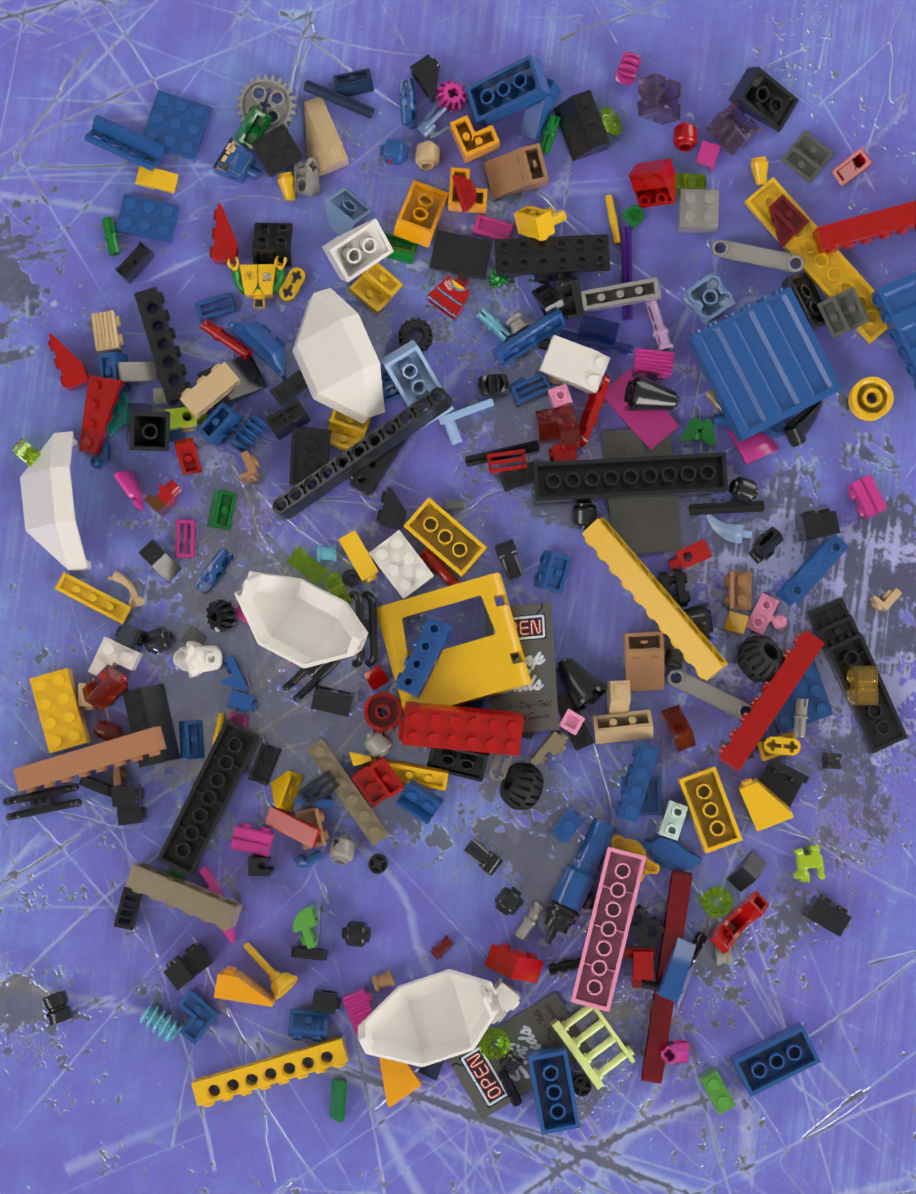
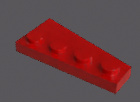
M89 375L79 451L99 454L107 433V424L111 422L113 417L111 413L114 405L118 403L120 397L118 394L121 387H124L125 381Z

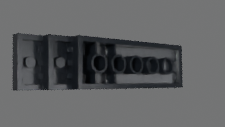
M838 597L806 612L816 637L825 643L822 647L824 655L871 752L874 754L908 738L862 633L859 632L852 615L849 614L843 598Z

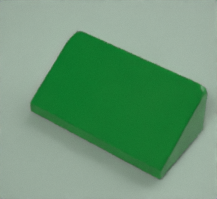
M253 105L236 133L235 139L240 144L252 149L250 142L263 135L272 117Z
M384 233L394 250L386 258L413 264L418 244Z
M214 489L207 527L229 531L237 493Z
M333 1078L331 1087L330 1117L338 1122H343L345 1118L347 1080L343 1078Z

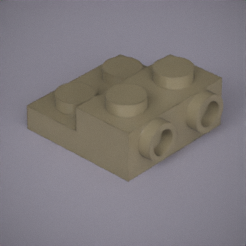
M552 730L529 758V761L535 766L538 764L543 765L549 757L546 755L548 752L554 756L556 754L561 755L567 747L565 743L569 737L559 730L557 732Z

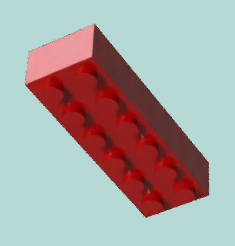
M405 701L401 741L402 745L519 756L524 717L521 712Z

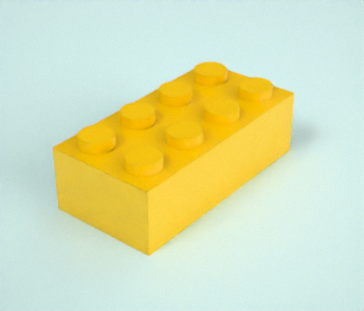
M429 497L404 525V529L461 578L487 550L483 543Z
M65 668L30 678L49 753H56L91 743L82 706H78V691L72 669Z
M710 766L676 779L685 804L688 806L690 818L704 853H709L742 841L716 766Z

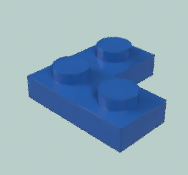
M192 989L177 1004L192 1017L180 1033L195 1045L220 1015V1012Z

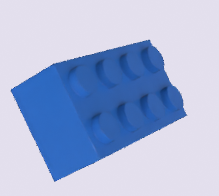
M531 54L466 87L475 120L486 127L551 95L541 60Z
M799 1022L730 1056L750 1097L821 1062L804 1026Z
M565 1045L526 1051L541 1134L580 1128Z

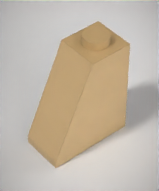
M630 680L607 681V714L628 712L631 701Z

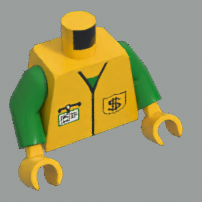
M277 256L274 264L240 265V268L238 267V257H236V264H231L228 258L227 264L231 268L233 283L239 292L245 294L247 299H254V309H264L265 299H272L285 282L284 266L287 263V258L284 257V263H279Z

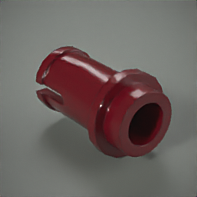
M445 935L435 947H431L432 950L430 952L438 960L440 957L443 958L442 955L455 943Z

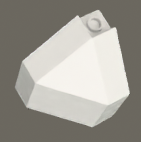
M331 288L313 293L308 301L292 350L313 399L363 424L368 418L385 412L380 362L359 314Z
M73 431L54 433L21 475L20 483L25 531L68 570L80 571L91 569V562L86 560L75 519L70 465L72 447L78 445V441L74 439Z
M249 571L247 579L242 584V589L234 593L258 645L302 668L354 656L364 647L368 632L348 602L302 578Z
M447 969L398 986L358 1026V1040L365 1054L419 1067L440 1062L473 1051L500 1009L498 995L491 981Z

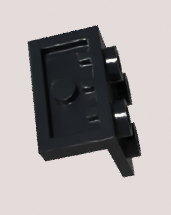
M255 223L252 245L254 264H274L275 258L278 256L279 263H284L283 259L286 257L287 263L285 266H292V223Z
M770 759L760 781L790 808L802 783L806 784L809 776L775 759Z

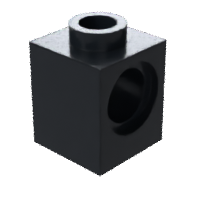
M316 988L311 1011L335 1014L336 1009H340L341 997H338L339 992Z

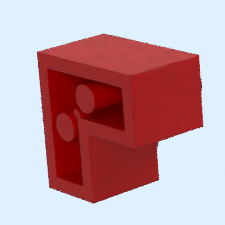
M503 942L500 945H491L485 963L486 967L511 979L537 984L544 961L537 958V954L529 951L525 954L524 951L515 948L512 950L511 945Z

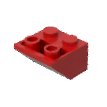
M670 158L637 163L628 176L641 208L675 203L676 173Z

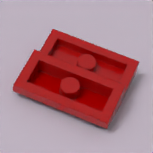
M383 756L350 775L372 808L387 797L390 799L405 788Z

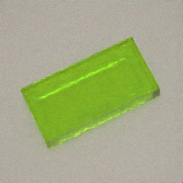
M299 546L287 559L291 566L315 585L328 572L327 569Z

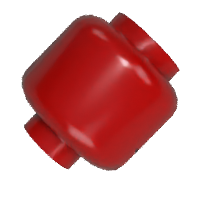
M682 122L677 125L673 130V145L682 152L691 151L696 147L698 142L696 126L689 122Z

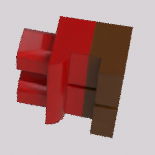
M172 479L165 486L160 483V492L154 498L150 494L144 498L161 517L178 503L176 497L182 492V489Z

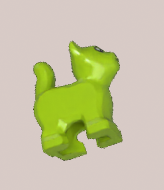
M819 845L806 846L807 850H809L808 854L804 853L803 848L793 849L797 869L793 873L794 879L810 883L809 868H817L818 877L821 880L825 879L823 858L820 854Z

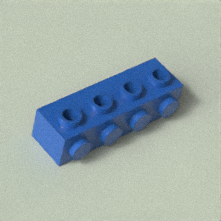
M432 617L424 621L421 627L423 632L420 638L417 637L412 646L414 648L412 654L408 655L405 659L404 665L406 667L403 673L400 672L395 680V683H397L396 688L418 699L453 631L451 626Z
M641 742L638 743V746H634L632 752L634 760L627 768L626 775L629 776L627 782H623L620 792L623 794L622 799L617 802L615 807L617 817L637 823L660 748Z

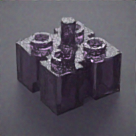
M657 73L639 78L638 94L641 96V100L637 103L638 116L645 119H653L654 122L662 125L680 120V104H677V98L681 97V82L673 79L666 80L665 76Z
M733 103L727 109L725 108L719 112L707 126L706 130L713 139H720L716 143L721 146L720 150L723 148L733 156L740 149L746 147L761 131V128L752 119H748L745 116V112L736 103Z

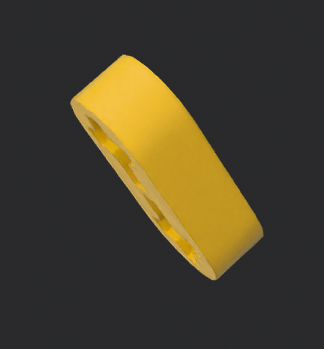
M295 267L289 271L285 282L279 290V295L284 302L289 303L296 299L306 281L304 270ZM299 272L302 279H297L295 284H293V274L297 275ZM292 286L291 293L293 295H288L286 298L284 290L288 291L289 288Z
M771 736L765 738L762 744L764 751L770 754L792 756L798 754L801 749L799 741L794 738ZM771 740H773L774 743L780 744V748L774 747L773 751H770L771 749L767 747V743H771ZM793 741L796 749H792V752H790V749L783 748V745H789Z

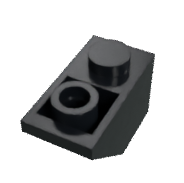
M387 487V491L382 493L381 502L384 505L383 509L378 511L377 521H380L379 525L382 527L402 531L406 510L392 488Z

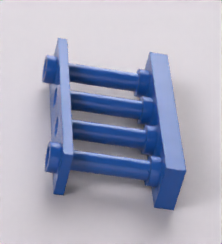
M833 534L830 539L826 537L775 595L789 607L794 602L798 604L849 546L836 534Z

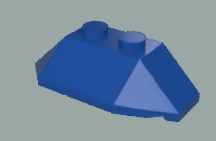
M257 321L229 322L227 324L282 380L286 379V350L283 347L285 343L279 337L274 338L270 334L271 330L264 323L260 325Z

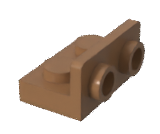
M728 571V575L724 577V585L727 586V594L724 595V605L727 606V610H751L752 572Z

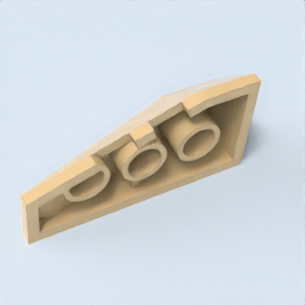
M315 97L305 101L307 159L314 158L317 161L319 177L348 166V157L324 100L320 97Z

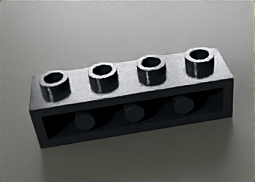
M408 438L350 477L349 480L351 482L349 485L370 498Z

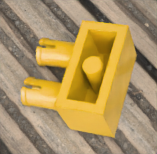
M528 205L513 212L518 234L528 238H535L538 241L548 239V236L555 233L554 226L567 219L563 210L560 209L555 212L552 207L540 209Z

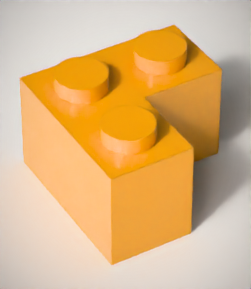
M467 115L450 122V131L465 164L500 149V141L493 125L475 132Z
M451 167L448 211L462 212L452 175H462V177L470 180V169ZM476 188L475 203L466 213L486 214L488 189Z

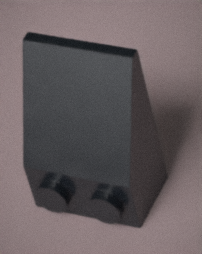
M750 67L746 69L729 101L742 112L780 132L799 99L760 67Z
M252 355L247 360L240 356L225 362L237 375L241 383L217 402L213 409L215 410L222 401L231 405L267 388ZM214 366L197 373L198 378L204 375L208 376Z

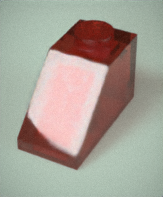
M678 704L661 711L677 751L680 752L695 746L693 731L680 705Z

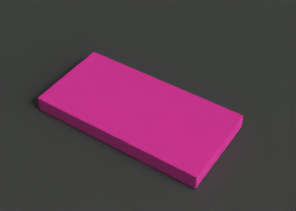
M628 369L608 387L604 400L651 451L676 430L679 425L667 411L625 410L624 406L628 407L627 402H624L625 390L628 381H632L634 378L631 376L633 372Z

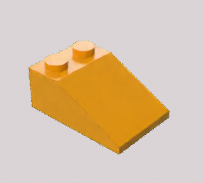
M413 180L398 216L393 235L429 248L449 193Z
M226 966V969L222 968L217 975L214 998L270 1007L276 1002L274 994L244 972L237 971V967Z

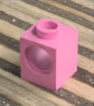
M566 384L549 389L547 392L553 412L570 406L573 402Z
M567 709L559 723V727L576 735L585 718Z

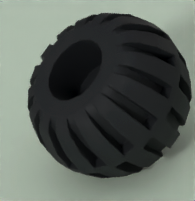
M755 635L747 638L740 645L737 652V662L740 669H742L744 675H747L750 680L755 682L772 680L783 664L784 659L778 644L770 637L764 635Z
M520 762L511 765L500 785L502 800L515 810L532 808L542 794L544 786L543 775L538 768L530 763Z

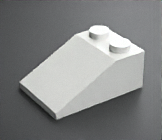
M376 218L337 236L322 246L337 275L346 282L351 281L394 252Z
M553 335L539 371L587 394L597 393L610 357L591 348Z

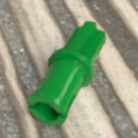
M555 115L548 116L545 131H542L544 135L540 147L544 154L550 153L554 138L557 137L556 131L561 118H556Z
M105 217L102 219L109 255L121 254L118 243L119 234L116 233L113 218Z

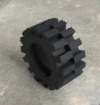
M411 318L410 321L406 320L405 324L400 326L398 332L400 345L403 346L410 342L408 334L410 331L417 329L422 332L423 339L416 344L421 352L424 353L423 351L429 349L433 340L430 325L425 320L421 321L420 318H417V320H414V318Z

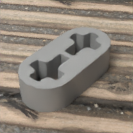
M494 755L489 771L492 780L499 782L505 779L513 755H509V758L505 757L503 763L500 762V755ZM500 764L502 765L501 772H503V776L495 778V774L492 771L493 769L497 770Z

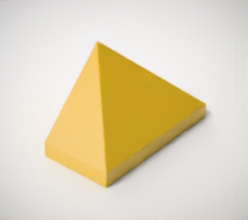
M288 770L270 783L276 808L292 812L294 800L298 795L297 791H299L304 778L303 774Z

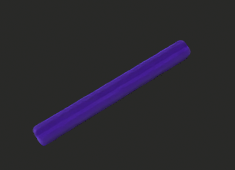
M623 226L621 228L622 284L632 282V228L630 226ZM633 304L622 306V318L624 320H631L633 318Z

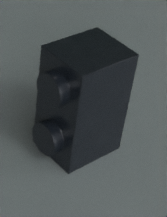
M814 895L803 916L841 937L852 918L847 915L848 910L840 905L837 907L830 904L831 900L823 895L820 898Z

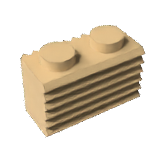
M113 310L92 313L91 320L96 352L104 354L122 351L121 345H124L123 335L119 334L118 327H121L120 316L116 315Z

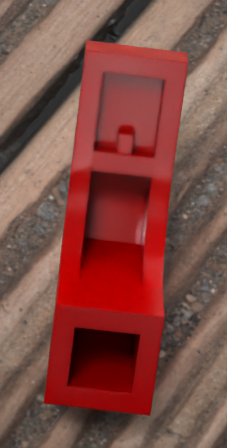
M754 891L724 917L712 932L714 935L710 940L725 954L730 950L742 931L764 914L769 903L757 891Z

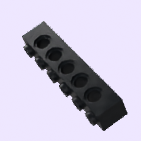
M156 287L136 292L134 296L166 402L169 405L181 401L182 392L187 388L192 389L189 381L186 382L184 376L187 374L185 364H181L179 359L182 356L179 345L175 346L174 343L176 334L174 328H170L168 323L171 318L168 309L164 310L163 303H165L163 292H159ZM152 306H158L156 313H149ZM157 324H163L164 327L161 331H155ZM162 342H169L167 349H160ZM173 359L174 365L167 368L166 362ZM173 378H180V382L178 385H171V380Z

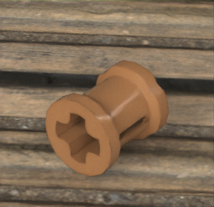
M390 969L384 974L371 976L376 992L390 985L392 987L395 986Z

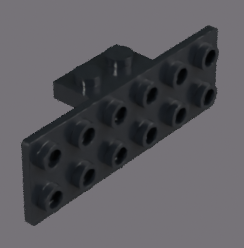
M608 234L555 236L543 241H538L535 238L494 240L496 276L533 275L534 282L545 284L549 281L572 276V273L610 271L611 268Z

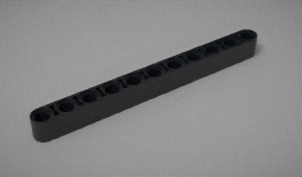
M443 388L433 389L276 498L272 505L274 512L284 519L294 517L447 411L453 403L451 396Z

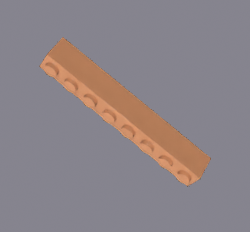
M157 726L15 768L13 772L19 792L26 790L28 794L38 791V787L42 785L44 788L55 786V782L61 780V783L72 781V777L76 775L82 778L89 776L90 771L93 770L99 773L108 770L107 766L113 765L114 768L126 765L125 761L130 759L131 762L143 760V755L149 754V757L161 754L160 750L167 748L161 726Z

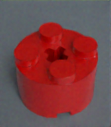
M376 693L366 701L364 706L366 722L370 727L378 731L393 729L399 724V720L403 716L400 700L391 693ZM386 706V710L389 713L381 717V713L378 710Z

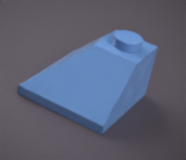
M345 187L324 201L330 228L338 236L362 225L373 212Z

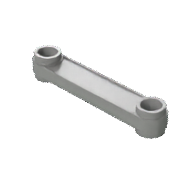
M717 240L712 245L713 254L719 258L791 273H798L804 267L803 258L794 254L727 240ZM718 244H724L726 250L723 253H717L715 247ZM792 260H799L801 266L798 269H793L790 266Z
M674 669L667 674L666 679L671 686L739 719L742 717L740 710L743 706L748 707L749 712L753 708L749 703L683 671ZM674 672L680 675L678 683L671 681V675Z

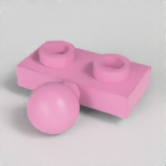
M762 593L747 622L746 628L760 635L764 634L769 622L772 623L776 630L785 629L788 624L786 617L783 615H773L779 600Z

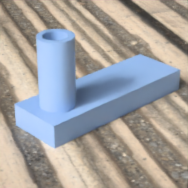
M492 398L438 418L439 424H444L451 444L455 445L462 442L455 422L456 419L493 406L494 402Z

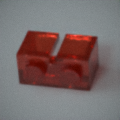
M109 664L96 675L103 682L93 678L82 689L85 702L101 711L111 705L129 687L126 674Z

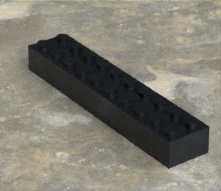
M726 452L534 462L532 465L534 504L721 494L728 491Z

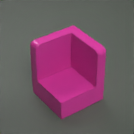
M702 141L696 163L708 166V171L712 172L721 146Z

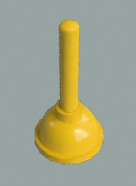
M249 942L243 945V948L270 976L269 979L272 981L271 990L276 1000L286 994L298 981L299 978L296 975L293 976L288 972L280 973L278 970L275 971Z

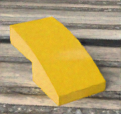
M139 166L135 184L152 190L155 188L174 194L179 175L157 168L150 171Z

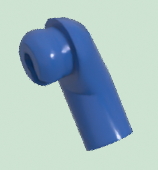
M102 444L101 454L90 460L92 467L100 469L110 461L111 444Z
M317 850L306 859L302 854L294 858V862L299 868L311 867L324 858V856Z

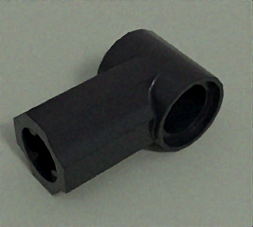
M513 539L494 545L508 580L524 575Z
M474 838L463 850L490 876L503 863V860L498 855L486 849Z

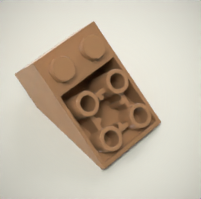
M540 143L521 147L484 162L493 199L548 186L549 178Z
M641 632L622 634L625 680H630V691L664 690L663 633Z

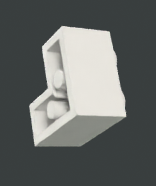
M104 637L88 672L102 679L110 680L117 664L135 671L143 653L109 637Z
M502 977L493 985L498 995L500 1009L491 1022L492 1024H495L496 1021L500 1023L506 1016V1013L510 1009L514 1011L520 1003L519 992Z

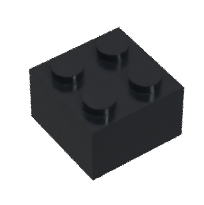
M284 124L278 125L250 142L252 149L269 177H273L304 158Z

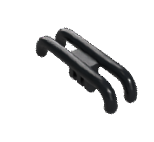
M351 591L349 597L355 599L356 616L367 630V638H370L369 660L364 662V644L363 649L357 653V659L353 660L351 664L354 668H357L364 662L366 667H371L378 658L376 600L369 591L362 592V596L357 591ZM362 597L368 600L369 619H364Z
M343 659L331 661L328 664L323 663L308 668H301L283 684L282 689L284 691L290 690L302 677L308 674L312 679L293 696V700L299 702Z
M75 783L4 798V805L30 801L31 805L30 809L6 814V819L11 821L81 806V799L55 803L54 800L55 795L78 791L79 785Z

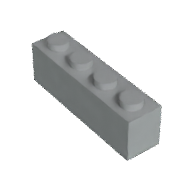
M657 277L581 291L583 309L586 312L662 299L660 283Z

